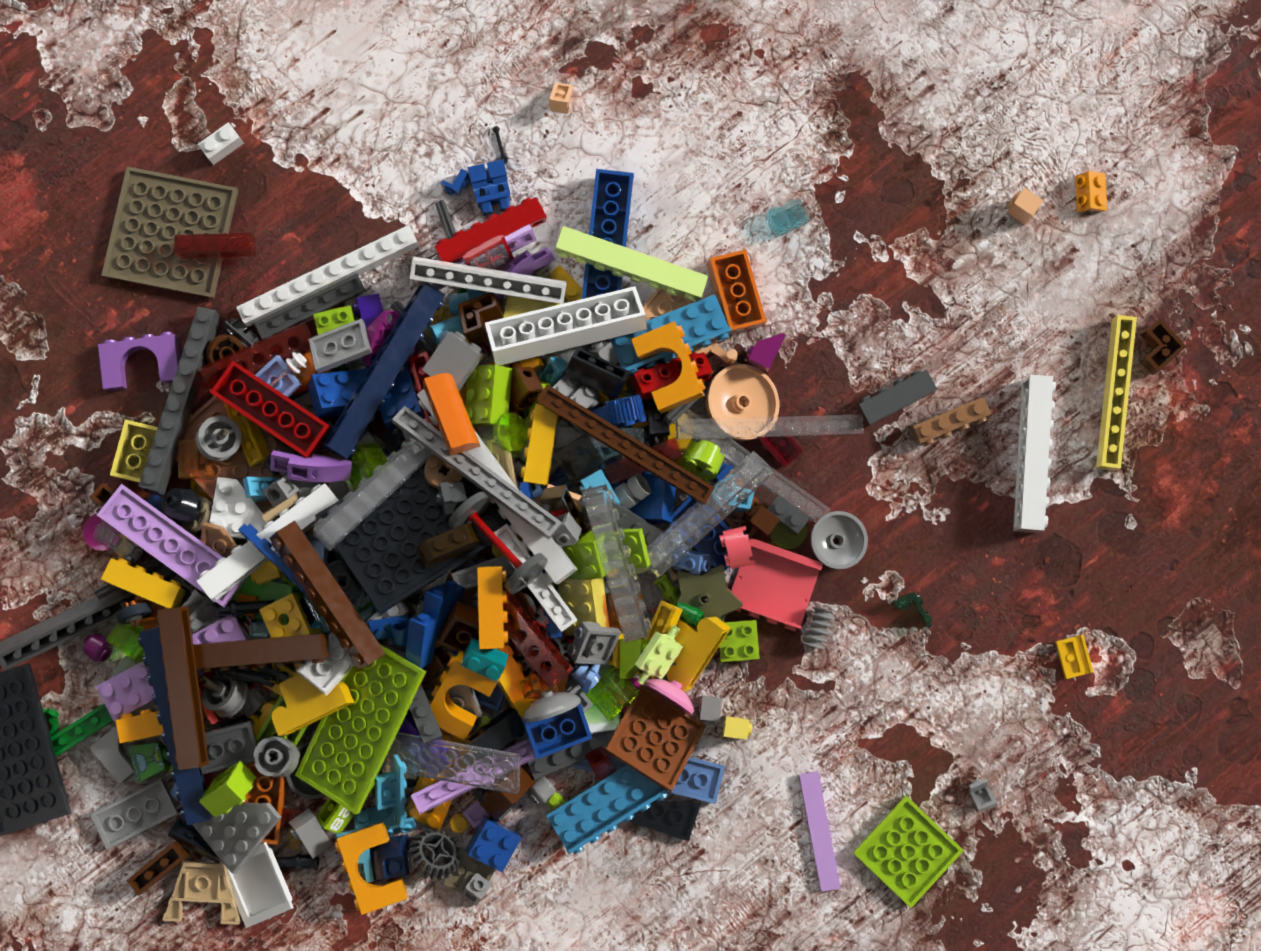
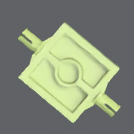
M673 625L668 634L655 632L635 663L643 671L637 682L644 685L649 676L663 679L683 648L674 639L680 630L677 626Z

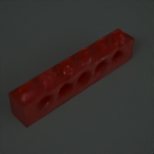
M301 321L197 370L206 389L210 392L219 380L217 376L218 371L221 369L226 370L232 361L236 363L243 361L244 368L255 375L259 372V369L263 368L276 355L286 360L293 357V352H305L311 349L309 339L312 338L306 322ZM291 337L296 338V344L293 347L288 345V340ZM273 345H278L279 352L276 355H272L270 352ZM256 353H260L262 356L261 361L258 363L253 361V356Z
M503 583V591H507ZM507 591V603H503V611H507V614L512 615L514 621L508 619V623H504V631H508V638L514 642L516 650L526 657L529 666L539 673L541 681L552 688L568 676L573 668L516 597ZM519 630L525 631L527 636H522ZM532 645L537 646L539 652H535L532 649ZM544 661L550 662L552 667H547Z

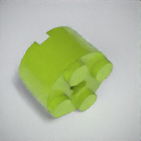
M693 439L689 442L682 457L681 467L709 483V480H713L717 476L725 454H721V449L712 442L702 439L700 442H695L696 439Z

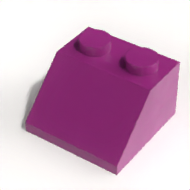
M781 333L757 341L755 346L751 345L745 357L748 360L746 365L754 366L767 375L786 334Z

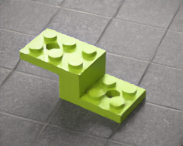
M642 528L590 530L574 545L562 548L577 568V571L566 579H601L613 568H648L651 565ZM624 545H627L631 552L626 551Z

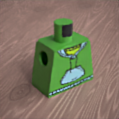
M162 742L127 747L137 783L147 781L170 769L171 763L168 762L166 752L169 750Z

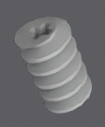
M813 606L817 613H811L810 616L815 620L808 621L812 628L805 629L809 635H803L807 642L801 643L816 649H825L821 642L828 641L824 637V635H830L826 627H833L828 621L835 620V617L831 615L832 612Z

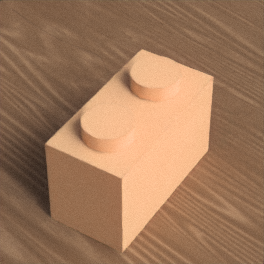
M1024 188L1021 193L1017 191L1007 204L1010 208L1006 213L1025 225L1033 217L1044 200Z

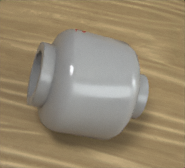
M550 776L542 777L535 780V783L528 789L527 795L537 805L539 803L546 804L556 793L554 787L556 783Z

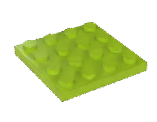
M905 795L852 853L912 908L964 850Z

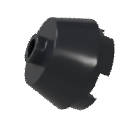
M174 488L164 496L161 509L176 524L181 526L185 523L191 524L199 515L197 509L201 498L192 489Z

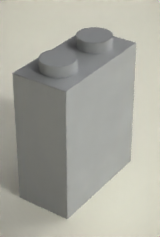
M458 331L455 333L448 332L422 370L429 376L442 373L451 374L458 391H460L485 355L480 352L481 348L474 343H471V345L465 341L466 337Z

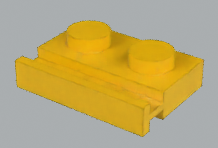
M1084 635L1055 641L1065 679L1094 672Z

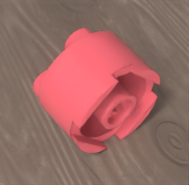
M746 526L725 530L723 535H720L722 547H726L728 554H724L726 565L731 566V569L754 564V560L749 559L753 555L748 534H743Z

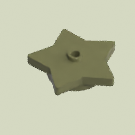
M720 564L701 574H692L686 570L677 571L681 595L674 606L681 602L699 608L701 612L705 613L703 619L711 616L720 619L722 615L743 606V602L726 587L724 564ZM707 596L708 601L702 600L701 597Z

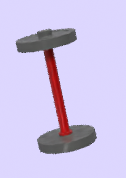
M483 491L476 493L455 510L448 521V527L452 530L463 524L474 523L517 569L505 584L506 590L510 594H515L529 585L542 572L548 563V559L542 553H538L522 563L480 518L490 503V497Z

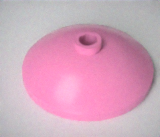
M647 679L644 684L645 687L687 714L692 715L694 713V707L690 698L681 690L682 685L675 680H672L670 683L663 679Z

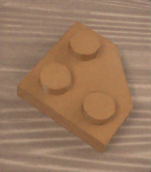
M208 522L202 524L201 542L222 557H229L232 554L231 551L237 547V544L223 526Z

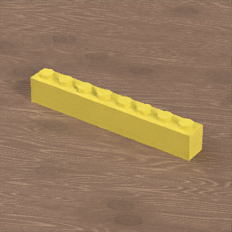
M1117 315L1112 319L1096 469L1111 471L1121 469L1137 317Z

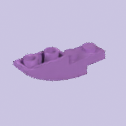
M547 247L533 255L526 250L511 260L501 271L531 275L535 270L548 266L555 259ZM495 293L498 300L502 299L505 295Z
M275 450L271 453L270 470L287 474V479L306 482H335L351 478L352 461L313 454L312 458H306Z

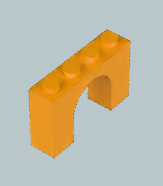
M675 321L631 339L640 360L661 352H672L681 359L682 371L679 378L674 383L651 392L657 409L661 414L705 396L703 390L706 389L702 379L698 380L696 372H699L696 362H691L689 357L692 354L688 343L684 344L682 338L685 336L682 326H678Z
M460 650L456 657L452 655L447 665L450 667L449 671L444 670L439 679L442 683L440 686H435L431 694L434 698L432 701L428 699V702L439 728L464 740L471 731L477 716L457 706L449 695V689L456 685H466L490 697L498 681H493L461 666L464 652Z
M384 821L339 836L335 843L338 854H342L344 860L341 862L344 873L348 872L350 878L348 880L349 889L351 892L354 891L356 899H354L356 910L361 911L362 915L406 900L409 897L403 877L382 885H373L366 882L358 870L359 857L365 850L389 842L390 838Z

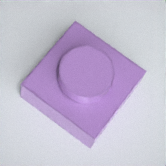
M478 800L462 811L474 828L479 825L484 815L489 817V814L480 806Z

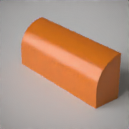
M442 373L424 378L423 388L450 456L480 447L453 376L449 373Z

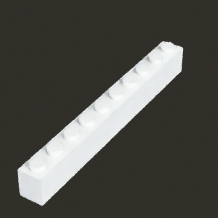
M407 225L236 308L243 323L250 328L255 325L254 322L357 273L358 275L366 273L420 246L410 226Z

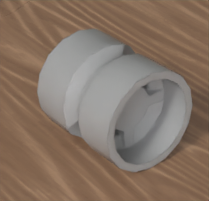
M639 473L630 477L627 480V484L623 482L614 490L619 502L627 509L632 508L639 500H643L652 492L647 480Z

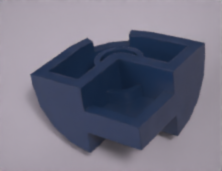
M408 834L389 837V842L374 848L372 851V866L375 880L410 875L407 859L408 851L410 850Z

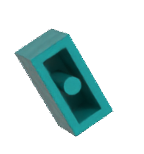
M472 638L463 654L461 666L497 682L506 667L508 654L498 649H479V641Z

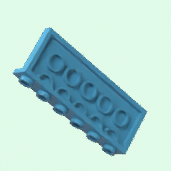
M716 295L646 321L647 330L610 338L609 341L613 346L620 367L630 371L629 377H631L640 369H650L661 361L667 363L675 359L676 354L661 352L640 360L631 340L673 321L678 326H682L685 334L682 337L684 344H689L691 352L697 347L702 349L710 346L712 341L718 340L720 342L728 339L732 329L726 322Z
M624 765L547 813L546 817L565 846L568 854L572 852L577 854L584 849L583 845L588 842L592 844L598 841L602 833L606 831L607 833L612 832L621 821H624V823L628 822L637 811L643 812L650 808V803L656 799L659 802L666 798L668 791L627 765Z

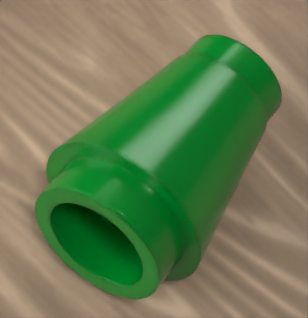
M681 602L676 606L682 609L680 617L691 626L697 627L698 622L704 617L705 613L701 612L699 608Z

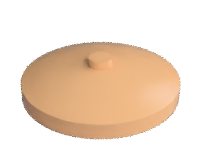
M736 364L726 367L713 377L707 388L705 401L708 416L713 425L722 434L731 439L740 441L756 439L767 433L777 419L779 397L775 385L763 371L754 366Z

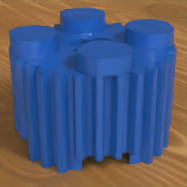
M632 395L604 402L607 422L617 428L646 421L643 401L640 395Z

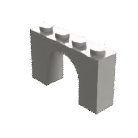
M151 701L131 713L133 716L141 715L140 711L152 709V712L159 710L158 705H154V702ZM114 723L108 728L110 732L105 736L100 735L93 741L94 745L90 749L118 784H123L135 773L132 762L124 751L123 743H119L117 726ZM162 735L157 736L160 739V741L164 744Z

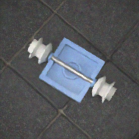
M293 352V359L287 358L286 363L280 356L276 355L255 376L289 398L302 386L293 372L300 373L299 368L301 366L307 367V360L300 353L296 354Z

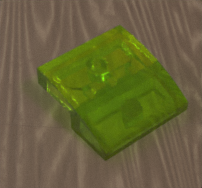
M613 666L602 674L598 683L588 693H584L608 721H613L622 708L629 706L639 693L628 678H619L620 670Z

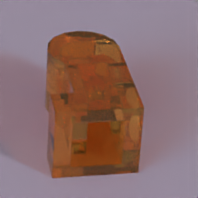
M530 674L520 682L524 699H538L541 697V693L552 690L553 693L559 692L556 680L552 677L545 679L544 677H538V674ZM527 685L532 687L530 691H528Z

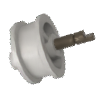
M213 416L207 419L196 433V446L199 452L205 458L212 461H223L230 458L238 450L242 441L239 426L232 419L225 416Z
M216 674L211 679L203 675L198 678L202 681V685L205 686L202 694L204 707L214 711L222 718H230L238 713L249 699L248 684L244 680L233 681L230 677H217Z

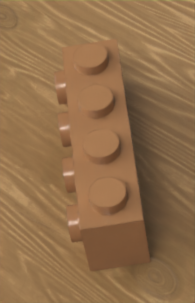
M981 397L916 424L910 428V431L917 446L923 444L925 447L935 443L934 439L938 437L945 439L952 436V432L955 430L962 432L969 429V425L974 422L978 425L987 421V417L991 415L985 398Z

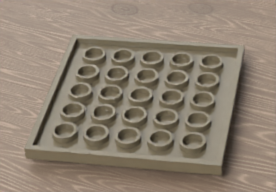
M126 167L101 276L214 299L238 188Z

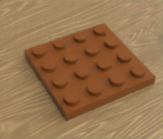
M641 684L604 751L670 793L673 791L706 725Z

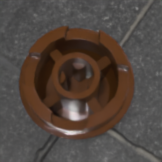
M220 335L209 343L206 352L207 360L215 370L224 373L232 361H235L240 366L242 365L245 358V349L238 338L232 335Z

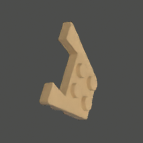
M185 861L176 881L172 897L168 902L163 921H182L183 901L221 903V924H240V917L225 865L223 863Z

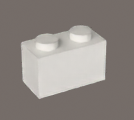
M229 122L198 143L213 165L244 144Z

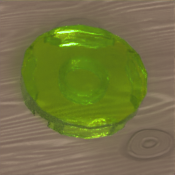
M503 414L495 422L493 429L494 439L502 447V450L507 452L519 451L528 440L527 425L518 414Z
M778 522L769 535L777 547L791 550L799 547L804 542L807 536V525L805 524L800 532L795 535Z

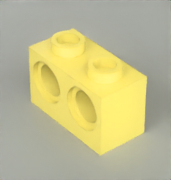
M724 716L722 736L747 740V737L752 734V724L749 723V719Z

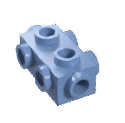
M682 535L674 536L677 548L667 550L666 564L672 566L675 570H689V573L701 574V571H709L711 555L690 550L689 546H684Z

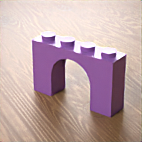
M162 332L161 336H153L152 334L142 335V338L139 339L125 337L123 341L117 342L116 340H105L103 344H98L103 389L107 392L127 389L125 364L130 355L138 350L153 351L158 360L160 382L164 384L173 383L181 354L179 337L172 334V332Z

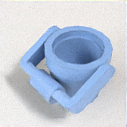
M577 663L571 669L570 675L582 687V692L588 693L598 683L602 676L599 672L602 665L593 664L591 666L589 664Z

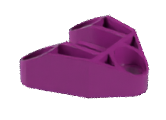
M383 311L366 329L372 351L371 354L362 357L367 366L370 367L372 363L371 357L374 354L377 355L400 317L397 312ZM392 314L391 321L387 323L386 317ZM414 346L415 351L413 355H416L418 352L416 346Z

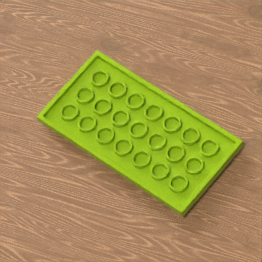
M381 644L380 646L385 652L383 656L361 671L356 666H353L340 681L348 686L354 703L321 719L295 776L354 814L360 813L426 674L425 670Z

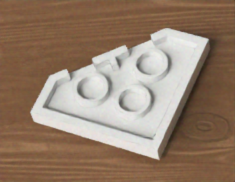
M217 477L210 523L223 526L232 538L246 539L238 531L243 524L247 526L251 524L258 531L257 534L263 531V527L268 522L264 521L262 518L263 513L252 498H246L245 489L237 479Z

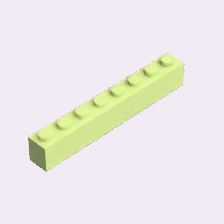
M562 226L554 252H557V255L560 257L575 258L576 262L586 265L589 263L594 265L595 269L601 271L607 269L612 271V274L615 276L623 277L624 275L630 277V280L633 282L647 283L653 289H665L668 294L685 296L684 299L691 302L699 301L702 298L708 279L707 275Z

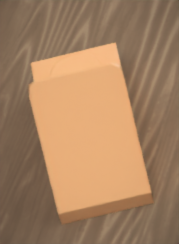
M555 82L548 105L551 111L568 114L573 85Z

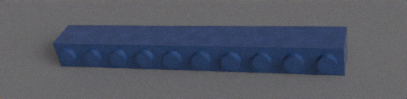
M428 282L419 283L322 446L338 457L348 459V457L354 454L356 443L364 437L366 433L365 428L374 420L376 416L374 413L385 402L386 393L394 387L396 376L404 370L405 361L413 355L415 351L414 346L423 338V331L426 326L432 323L435 311L442 306V299L445 294Z
M157 627L141 631L140 636H138V642L140 647L144 649L143 662L145 667L149 669L150 674L147 675L150 686H153L154 694H152L154 705H158L159 710L157 719L159 724L163 726L162 739L164 744L168 746L169 751L166 752L168 762L172 763L173 766L171 776L173 782L177 783L178 790H176L178 802H181L183 807L181 809V817L183 821H186L187 825L210 820L214 816L199 802L207 790L201 768L178 770L175 762L176 750L172 741L173 727L170 723V705L167 702L168 689L164 680L165 666L162 663L163 651L162 645L159 642L160 628Z

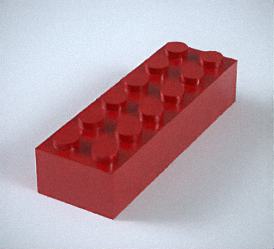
M235 361L231 362L210 391L214 397L306 458H312L313 454L318 451L332 430L327 423Z

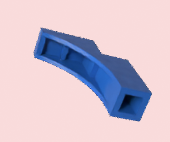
M447 581L425 592L422 614L409 619L405 652L406 660L420 668L433 662L435 644L440 629L453 606L464 595L465 587L458 585L455 581Z

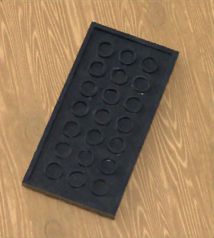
M30 663L0 672V836L72 814Z

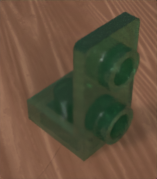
M911 592L891 602L894 609L900 608L902 611L910 607V602L912 601L925 628L932 626L930 623L932 618L928 611L924 612L921 606L923 601L919 594Z

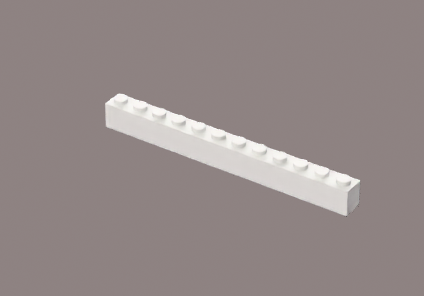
M423 389L417 394L420 398L418 403L425 411L428 409L431 413L429 418L437 426L438 423ZM476 433L480 447L468 450L467 452L518 489ZM489 496L490 501L493 504L496 502L499 506V514L504 519L507 518L510 521L511 525L509 527L513 533L521 536L523 539L521 543L527 551L531 550L534 555L542 553L548 559V563L544 568L546 570L544 575L551 583L554 581V583L560 584L577 571V568L553 536L548 540Z

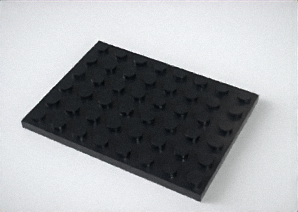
M426 448L315 515L316 520L380 615L493 545L485 534L472 523L480 541L476 548L434 567L425 568L417 547L424 541L451 530L448 527L449 520L445 521L442 506L437 504L436 494H438L439 490L429 485L424 476L426 461L433 455ZM443 466L441 467V470L438 471L439 473H443V475L446 476L447 472L450 470ZM463 476L461 482H463L467 499L483 491ZM490 501L487 509L480 516L483 522L493 532H496L505 524L510 526V521L507 518L504 519L499 514L498 509L500 508L496 502L493 504Z

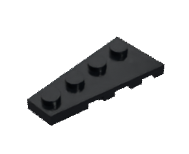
M655 800L650 803V808L643 812L637 811L633 814L634 817L629 820V822L689 842L701 803L663 800L658 802Z

